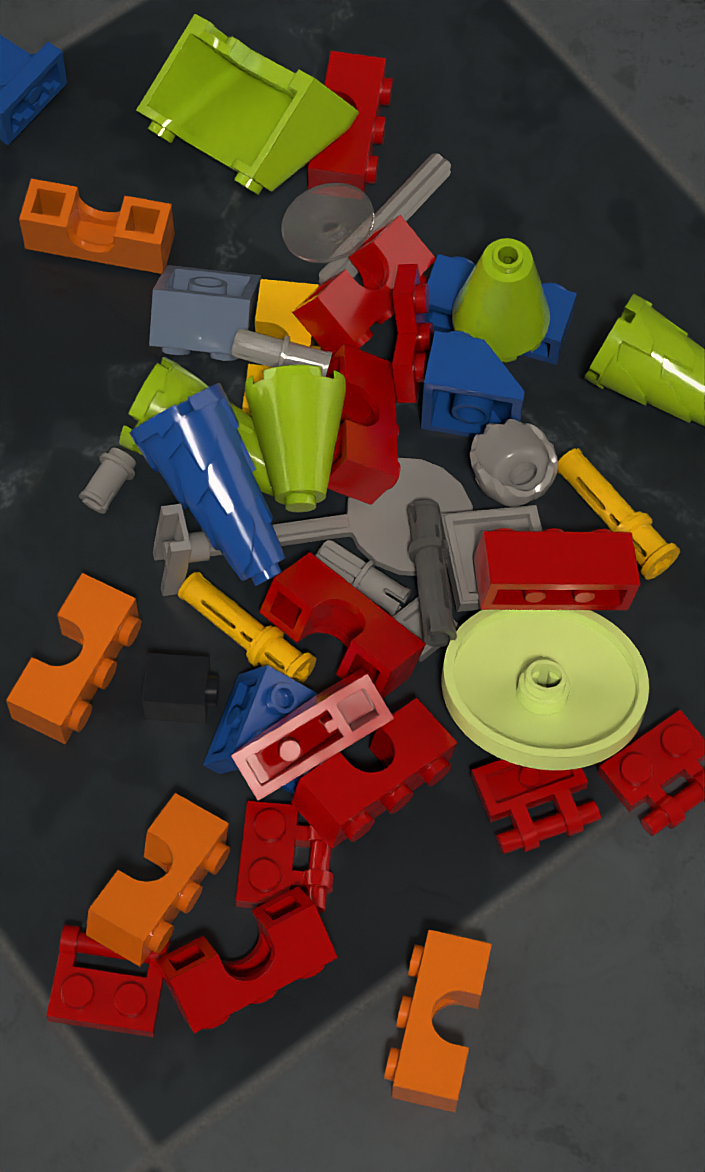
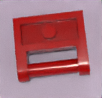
M65 924L61 934L59 956L46 1015L48 1021L154 1038L165 981L156 960L170 953L171 941H168L159 954L151 951L144 963L149 964L147 978L76 967L78 953L121 960L127 959L88 937L86 932H82L81 926Z

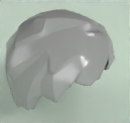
M508 419L504 424L489 423L484 433L477 434L473 439L470 459L476 476V482L484 494L494 501L508 507H518L544 495L553 483L558 469L555 448L548 441L545 434L535 425L521 423L515 419Z

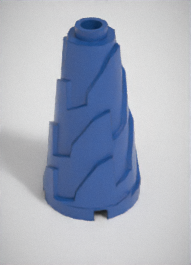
M217 383L188 397V400L176 406L175 404L157 414L129 433L151 468L155 472L160 473L179 504L182 505L183 510L189 509L215 550H220L242 581L251 578L254 585L257 586L282 572L278 562L283 560L285 556L271 523L273 520L272 513L252 473L256 468L237 429L239 428L238 420L221 384Z

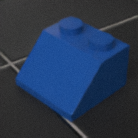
M435 331L424 380L421 429L474 438L477 434H483L489 423L504 424L508 419H515L521 422L525 391L484 339L474 338L462 331H451L448 333Z

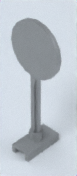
M398 458L401 466L398 481L393 488L386 490L372 505L349 497L346 504L347 514L274 524L273 528L281 546L351 537L357 549L369 560L376 562V566L398 575L417 576L415 563L411 562L408 549L412 543V533L407 512L410 505L414 506L416 501L432 500L439 504L441 515L473 511V506L462 484L444 468L422 459ZM181 504L161 506L153 547L154 560H165L161 592L162 596L178 594L181 585L185 581L189 563L209 561L210 556L222 555L220 550H215L203 531L188 533Z

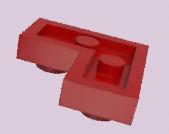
M398 264L393 290L398 332L392 362L397 403H417L420 383H424L428 366V355L425 352L431 351L434 337L433 323L425 322L424 313L429 311L428 284H420L418 264Z

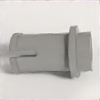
M111 448L109 453L101 454L99 458L101 465L84 491H81L79 494V498L83 499L82 502L99 513L104 514L108 511L109 505L124 482L132 480L135 476L133 469L136 466V461L129 454L118 448Z

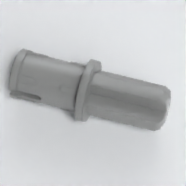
M238 329L231 349L234 357L270 367L286 365L321 367V376L324 377L327 375L332 356L331 351H323L289 341L290 336L285 335L284 340L245 329Z
M327 540L323 543L315 555L376 605L389 612V615L392 617L402 607L399 602L386 595V593L391 594L404 604L411 593V589L405 588L374 568L376 562L373 560L365 562L333 540Z

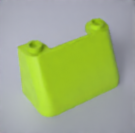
M194 14L136 111L152 121L147 129L167 142L172 143L177 136L238 172L234 180L255 194L259 195L263 188L273 192L348 131L357 118L359 111L314 77L301 70L294 73L251 50L238 39L227 37L215 28L214 24Z

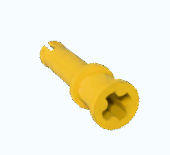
M574 448L562 456L558 461L557 472L568 481L613 532H632L636 561L642 567L641 575L646 580H650L668 569L677 559L680 549L674 543L668 544L651 526L652 518L647 513L635 512L590 463L579 448L577 450Z
M194 572L181 585L178 597L189 603L217 628L221 629L247 651L246 657L248 662L254 667L268 665L300 684H303L311 674L316 664L315 656L309 652L301 653L284 639V632L278 627L271 625L265 627L234 600L230 599L204 578L203 574Z

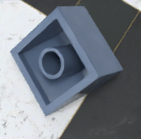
M167 265L153 288L149 346L162 347V352L170 355H187L192 350L209 352L211 358L222 361L238 359L231 352L235 334L238 329L252 332L254 330L261 275Z

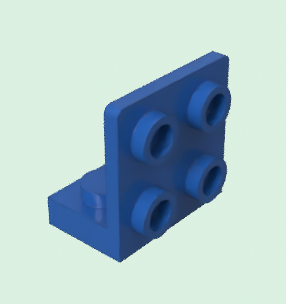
M0 35V140L8 146L67 84L63 51L50 42H47L36 54H29Z
M268 665L238 674L203 766L218 774L239 770L230 754L312 699L318 693ZM317 766L280 788L294 795L299 779Z

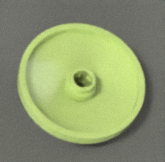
M481 610L465 621L456 631V640H450L441 676V687L446 707L457 726L467 737L485 751L500 759L523 767L540 770H570L590 766L613 756L624 748L634 737L642 723L649 696V678L643 658L632 641L617 626L591 610Z

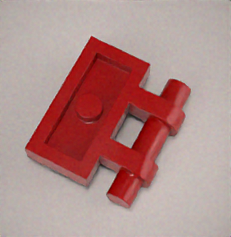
M679 710L600 765L598 775L629 813L646 801L653 811L641 819V824L645 831L653 837L665 827L673 829L685 820V813L702 801L705 802V769L699 764L705 760V739L684 713ZM683 776L689 786L673 797L667 795L663 789Z
M501 759L473 769L471 772L472 781L489 822L491 823L509 816L514 826V829L496 835L498 846L503 855L520 848L524 853L539 848L540 841L565 833L567 837L583 832L584 825L601 820L598 806L594 800L576 806L571 795L587 788L588 780L582 768L540 770L523 767ZM553 801L557 813L533 822L528 809Z
M247 801L236 907L255 909L299 886L315 904L318 913L325 912L327 894L333 891L334 874L329 872L331 848L311 825H298L299 811L293 805ZM295 847L310 848L308 870H293Z

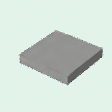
M536 505L440 515L443 539L449 545L450 554L446 559L457 612L480 610L473 557L483 531L511 528L515 531L541 532L542 527Z

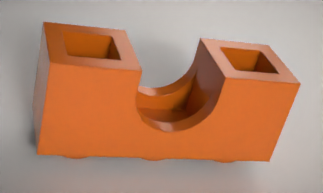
M32 178L19 217L25 249L162 274L166 268L175 235L172 204L124 196L120 211L104 212L85 204L81 200L78 187Z
M84 573L80 575L57 614L62 635L80 643L83 646L81 653L74 661L62 666H51L31 657L6 699L12 719L63 744L67 743L73 731L80 732L86 725L92 711V704L90 702L98 688L104 690L109 685L117 668V662L115 661L123 645L130 647L133 644L142 623L141 619H139L136 598Z
M175 793L147 830L144 858L160 866L166 875L155 881L144 882L133 879L117 870L88 909L86 935L141 967L151 951L159 954L173 933L174 925H172V922L179 912L182 911L188 914L196 904L203 889L200 883L207 873L210 872L216 875L224 865L230 852V847L225 845L229 823Z
M428 930L425 946L415 944L408 976L417 978L414 996L403 995L396 1027L406 1029L402 1048L391 1047L384 1076L385 1080L394 1081L392 1098L456 1112L469 1047L452 1044L443 1040L435 1031L432 1020L441 1009L451 1005L478 1009L492 944L433 930Z

